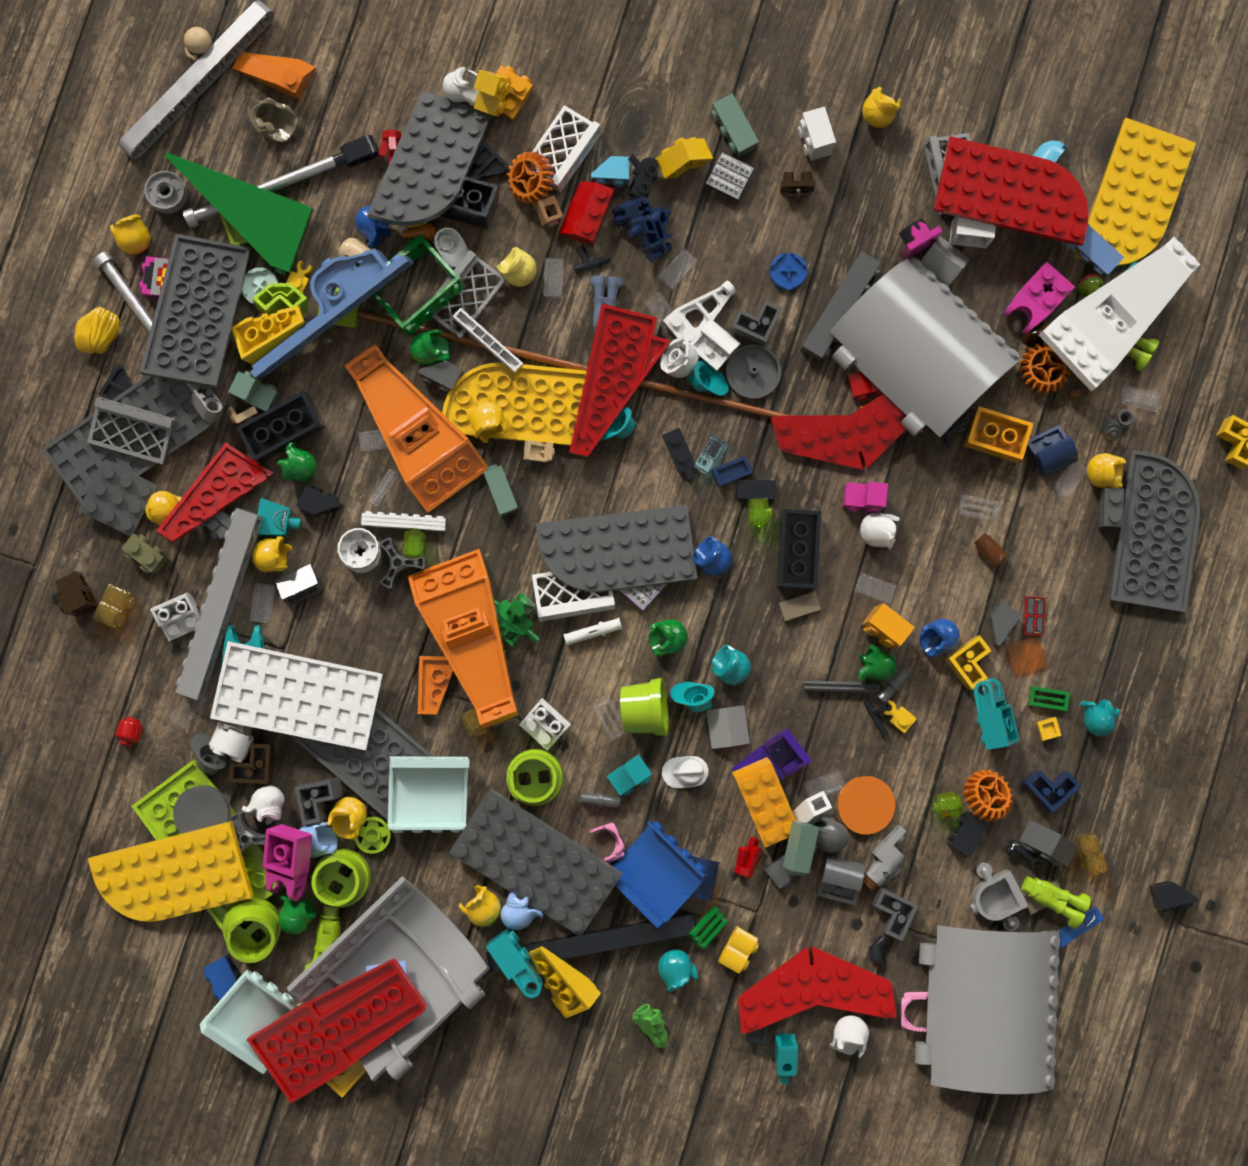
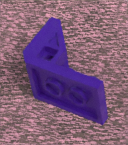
M783 729L732 767V770H739L768 757L780 781L812 760L788 729Z

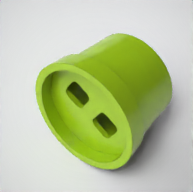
M657 678L652 679L648 683L621 687L620 708L624 732L655 733L656 736H667L669 715L664 679Z
M528 749L512 759L507 769L506 782L511 795L517 801L527 806L538 807L550 803L558 796L563 786L564 773L560 762L550 752L542 749ZM548 770L550 772V782L539 783L538 772ZM520 773H530V785H520Z
M337 849L334 853L325 854L317 863L312 876V889L316 897L321 902L333 907H349L358 903L365 897L371 884V871L368 863L360 854L349 849ZM342 864L353 869L349 877L339 873ZM333 880L343 885V889L338 895L329 890Z
M252 897L234 903L227 910L223 918L222 930L230 954L241 962L254 963L263 960L271 953L282 930L279 924V911L273 904L264 899ZM244 920L253 921L247 928H242L239 925ZM257 929H262L266 936L257 942L251 937V934Z

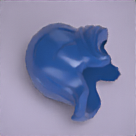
M366 206L357 212L355 225L359 234L369 240L367 246L376 248L380 244V235L389 237L391 232L389 231L388 223L368 218L367 213L371 206Z
M709 536L696 547L692 556L693 561L702 572L711 577L726 573L732 564L731 551L726 545L716 540L714 536Z
M948 619L935 620L921 629L922 633L920 634L919 642L928 657L935 658L937 655L950 653L960 643L959 629L954 622Z

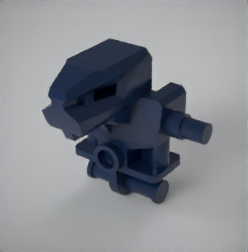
M644 196L623 202L613 210V221L617 226L622 225L623 228L632 226L627 235L630 238L641 237L643 245L639 247V250L650 249V252L647 254L648 261L653 262L656 258H661L672 250V245L669 242L665 243V240L673 236L672 233L667 234L665 230L669 222L668 217L671 215L669 209L665 210L663 206L651 209L648 198Z

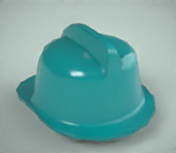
M698 361L694 365L693 372L687 376V380L698 392L710 391L719 396L725 395L728 392L729 385L726 377L720 371L716 372L703 361Z
M623 407L600 440H606L613 436L619 439L628 437L637 428V423L631 417V409Z
M682 682L671 689L670 696L674 702L686 705L692 712L698 713L712 708L711 702L715 691L710 685Z

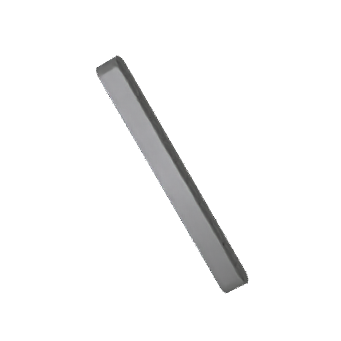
M255 1L120 139V148L131 158H140L272 23L275 13L261 1Z

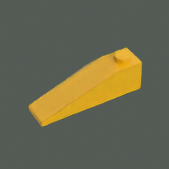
M294 306L278 310L277 313L262 314L261 317L257 318L249 317L233 326L232 331L241 359L254 365L292 336L305 323L300 307Z
M543 946L530 951L529 955L537 972L543 975L545 979V988L550 989L553 995L551 997L552 1002L565 1018L590 1009L601 993L589 978Z

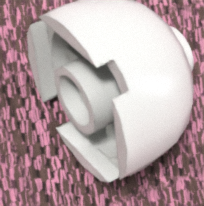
M682 338L673 340L666 347L668 349L666 354L662 353L660 360L661 369L670 376L683 378L693 372L694 365L698 362V354L688 341Z

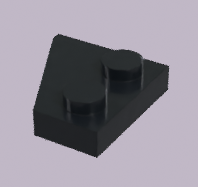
M484 142L479 147L467 177L481 181L508 172L510 169L509 165Z
M117 364L98 395L113 400L133 386L123 366Z

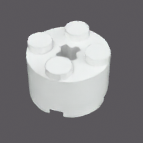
M218 723L209 745L214 753L224 756L226 753L232 760L242 763L243 759H246L255 737L251 734L246 736L244 731L230 725Z

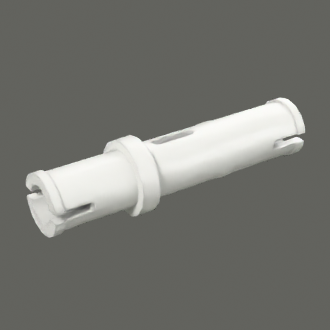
M617 618L604 623L600 621L597 625L564 634L566 644L568 646L600 635L604 637L607 633L622 630L620 619Z

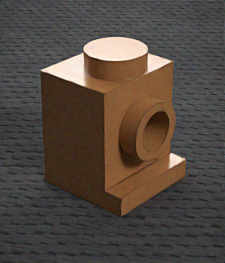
M555 195L539 200L532 206L536 210L542 226L553 227L559 224L558 220L563 217Z

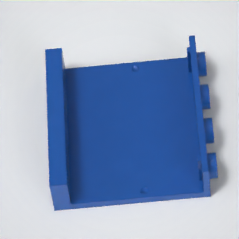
M648 821L647 824L649 826L624 853V857L620 858L613 865V867L623 872L615 886L657 928H663L709 875L706 873V867L700 862L696 863L692 859L693 855L687 849H682L678 845L679 841L671 834L668 836L664 832L665 828L657 821Z

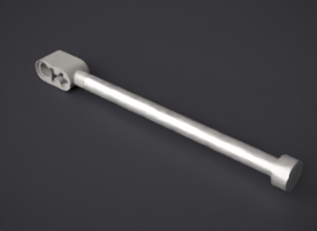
M109 252L100 253L94 258V265L100 272L104 271L150 334L153 322L152 317L115 268V260ZM185 383L192 392L190 401L203 420L210 423L215 422L221 412L222 403L210 387Z

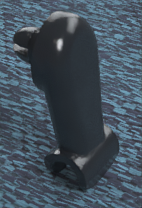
M1014 839L1008 841L1010 847L1006 850L1007 856H1012L1016 852L1028 861V865L1032 870H1035L1033 866L1035 861L1040 865L1042 864L1040 859L1033 856L1019 842Z

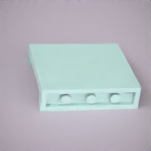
M389 756L388 830H392L393 833H402L404 830H412L411 832L422 833L423 830H431L434 833H441L443 830H451L454 833L462 832L466 827L469 758Z
M247 969L200 1023L201 1033L264 1074L267 1070L246 1039L302 1003L297 1004L288 993H281L275 984L265 982L258 972L254 971L252 973Z

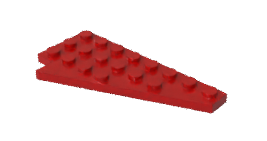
M601 304L568 453L584 457L590 455L670 343L668 339L653 336L657 317Z

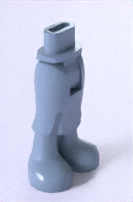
M589 277V284L594 287L595 298L593 299L594 334L601 304L616 307L618 302L616 300L619 288L624 286L625 279L608 277V296L604 297L606 277Z

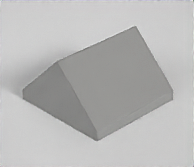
M940 236L921 262L927 270L935 274L939 282L949 287L970 259Z
M744 705L706 711L712 749L750 744Z

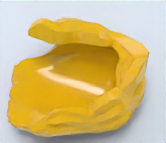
M97 307L78 320L74 336L77 350L88 354L104 353L109 345L118 337L120 331L118 316L105 308Z

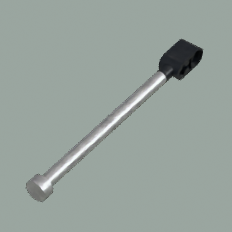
M366 135L340 147L341 152L260 184L257 187L274 192L345 163L347 167L357 166L378 157L379 150L373 136ZM212 204L195 211L193 208L183 211L190 229L200 226L199 221L220 213Z

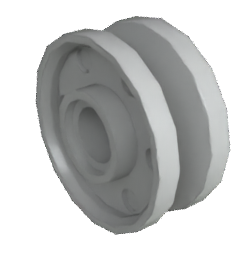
M156 172L148 178L145 184L144 193L146 199L156 211L162 214L179 212L188 200V191L185 184L173 172ZM165 190H170L168 195H163Z

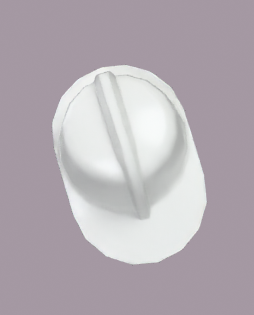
M696 756L676 757L665 763L662 769V776L667 785L673 788L696 787L706 781L708 767L703 759Z

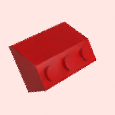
M579 182L558 234L594 247L613 201L614 189L597 182Z

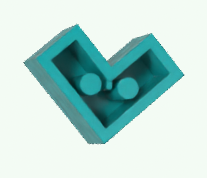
M638 754L610 773L607 778L620 796L622 794L627 796L635 790L633 788L635 785L640 783L643 786L651 780L649 776L652 773Z

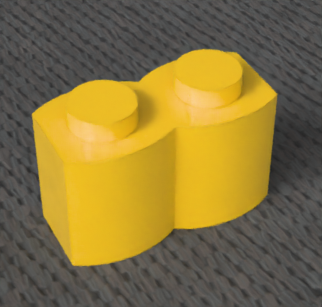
M736 926L718 962L738 974L741 970L745 971L750 962L747 960L751 953L754 954L759 946V943H757L758 938Z

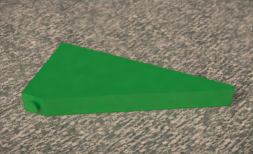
M165 153L164 156L249 244L275 268L274 272L285 276L286 273L290 274L293 271L314 212L312 207L173 154Z

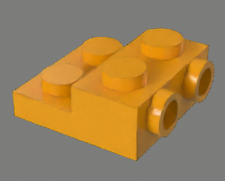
M500 66L496 74L509 78L511 84L510 92L505 96L504 100L505 109L501 114L514 121L533 92L532 81L524 75L522 77L516 75V71L510 66H506V68Z

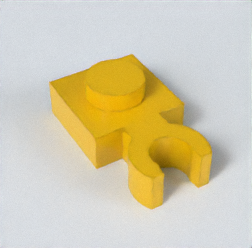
M299 261L297 273L291 271L287 282L304 295L310 282L306 275L312 272L313 267L309 264L306 270H302L304 263Z
M889 700L888 703L891 705V710L882 713L891 715L892 718L889 722L902 733H906L917 718L902 706L897 710L895 703Z

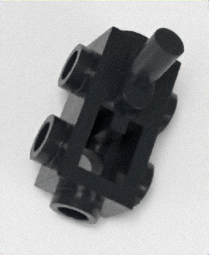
M632 154L628 160L635 167L632 171L634 178L626 195L631 197L630 200L644 196L648 198L652 189L650 188L652 180L655 181L659 174V170H657L659 161L648 157L640 162Z

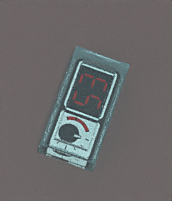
M712 434L693 467L711 477L712 473L710 470L717 466L729 444L717 435Z

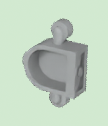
M978 863L975 867V872L977 876L985 880L977 884L973 890L972 904L969 905L973 914H980L993 921L1002 920V926L1006 930L1015 931L1019 926V921L1012 914L1028 907V904L1011 871L1005 869L992 876V868L988 863Z

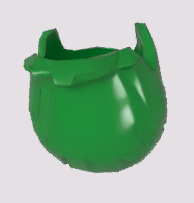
M429 330L414 336L410 343V354L414 361L425 366L433 365L440 361H449L450 350L448 341L438 336L443 333L442 330Z
M291 442L285 450L288 458L277 462V465L282 467V479L287 481L296 479L301 482H307L317 472L316 460L309 452L296 448L297 442Z
M668 619L649 626V629L652 630L649 632L648 640L654 655L660 657L664 654H675L686 646L688 634L685 626L680 621Z
M870 645L864 655L859 654V659L865 663V667L860 669L858 674L861 683L865 684V679L885 681L895 674L897 662L894 655L890 652L882 651L880 647Z
M287 894L282 895L280 899L284 900V904L279 913L280 927L285 933L290 935L304 933L309 923L318 914L311 905L312 899L299 903V900H290Z

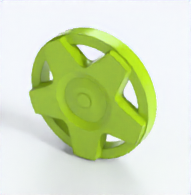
M368 817L366 818V821H369L368 826H362L359 831V836L363 838L361 844L358 837L355 838V842L362 851L374 854L381 852L388 846L391 839V830H388L387 823L383 819ZM378 821L381 822L385 827H379ZM387 836L386 843L384 844L383 837ZM374 846L377 850H368V848Z

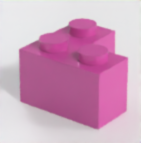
M847 482L844 485L842 507L847 508V511L858 512V509L866 510V513L869 514L877 513L886 507L888 484Z

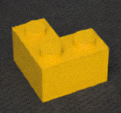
M479 70L473 88L478 90L474 109L494 116H500V113H503L505 109V96L509 94L511 89L510 79L489 71Z
M696 137L677 139L672 147L664 149L661 155L656 158L659 161V168L664 179L677 178L688 169L701 168L713 159L705 139H696Z
M1231 415L1224 419L1216 436L1233 444L1225 461L1242 470L1248 467V422Z
M979 635L973 637L945 658L967 690H973L978 682L985 681L988 678L976 662L991 652V649Z

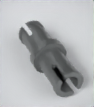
M901 668L898 674L892 680H889L887 686L876 696L877 699L882 703L888 702L895 693L900 692L901 686L911 675Z
M581 792L580 805L619 809L620 796Z

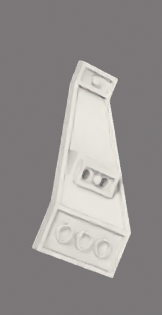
M1173 237L1162 248L1064 311L1039 336L1076 376L1093 391L1118 366L1200 264Z

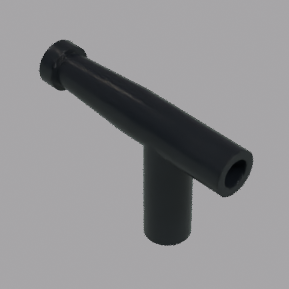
M580 246L577 250L582 264L573 267L575 273H579L606 262H611L610 255H606V257L589 261L585 247Z
M870 699L863 702L873 722L879 729L881 736L888 734L878 714L889 710V703L885 702L874 708Z

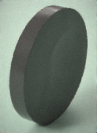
M749 344L737 349L729 358L726 366V379L730 388L740 397L749 400L762 399L771 394L777 387L781 377V366L777 356L767 347L758 344Z
M207 785L195 786L184 791L178 797L173 811L175 825L181 834L229 822L228 819L231 816L229 802L223 793Z

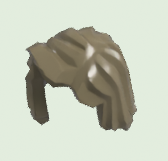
M266 98L263 101L256 99L248 106L250 122L253 123L256 130L263 137L273 141L285 142L289 141L294 132H296V129H298V118L295 116L294 111L285 104L277 103L271 98Z

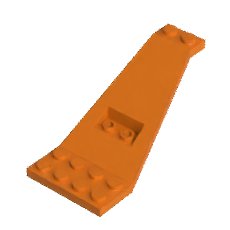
M373 344L344 365L356 381L404 482L427 513L487 471V464L470 440L385 358L376 344ZM423 425H428L427 430H424V431H423V430L421 429L422 426H423ZM412 436V440L407 442L406 437Z
M480 549L409 575L408 579L415 604L476 709L482 729L519 715L511 687L491 583Z

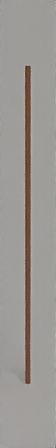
M358 310L357 318L401 328L393 318ZM421 325L416 332L422 333L439 329ZM443 330V333L438 335L448 340L485 348L478 340L472 337L463 336L460 339L453 333ZM504 346L514 356L567 369L587 370V365ZM644 379L639 385L768 418L788 415Z

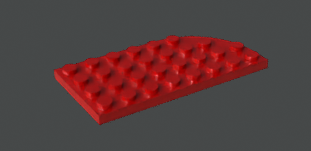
M952 136L948 138L933 211L1079 246L1084 244L1089 219L1088 203L1079 182L1068 170L1051 160Z

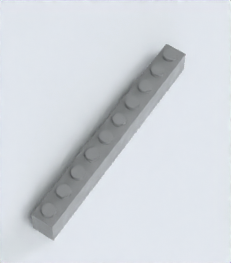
M238 508L231 514V525L224 535L225 543L218 554V565L213 569V580L206 590L207 598L200 609L201 617L194 627L195 635L188 645L189 653L182 664L183 672L176 682V693L195 700H201L205 697L264 516Z

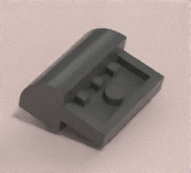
M826 855L817 896L855 905L863 883L865 864Z

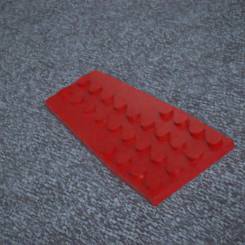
M391 959L293 1008L250 1035L246 1040L289 1102L293 1103L338 1076L426 1010L427 1003L396 959Z

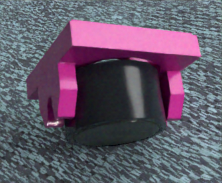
M919 219L904 228L899 233L900 238L905 244V248L900 254L903 261L933 245L942 234L940 226L930 231L924 219Z

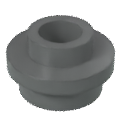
M1122 409L1115 414L1114 419L1119 422L1122 428H1128L1134 422V415L1131 411ZM1121 416L1126 417V422L1121 421Z

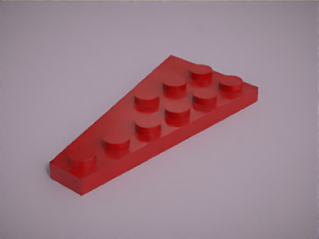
M225 442L156 530L157 534L171 543H175L273 477L274 473Z

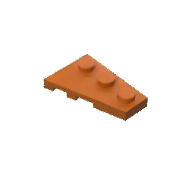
M419 656L418 714H438L453 674V669L446 657Z

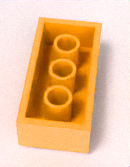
M768 757L732 772L763 846L766 848L788 838L792 821L796 820Z

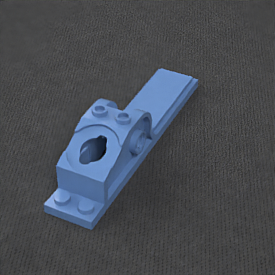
M371 249L362 251L363 254L349 257L345 255L333 259L328 258L320 264L322 267L313 274L310 282V289L319 304L320 314L252 365L253 370L250 371L255 378H265L414 264L408 256H400L398 254L390 260V264L381 251ZM361 263L359 267H357L355 264ZM338 287L339 294L336 296L335 289Z

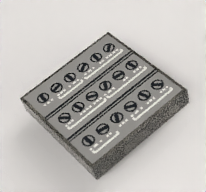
M721 151L704 186L738 202L755 167Z

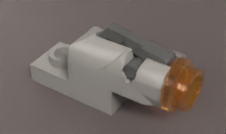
M897 825L872 851V854L878 860L873 861L863 878V882L872 891L883 886L901 872L900 864L904 859V855L893 846L895 843L898 845L905 838L906 830L900 825Z

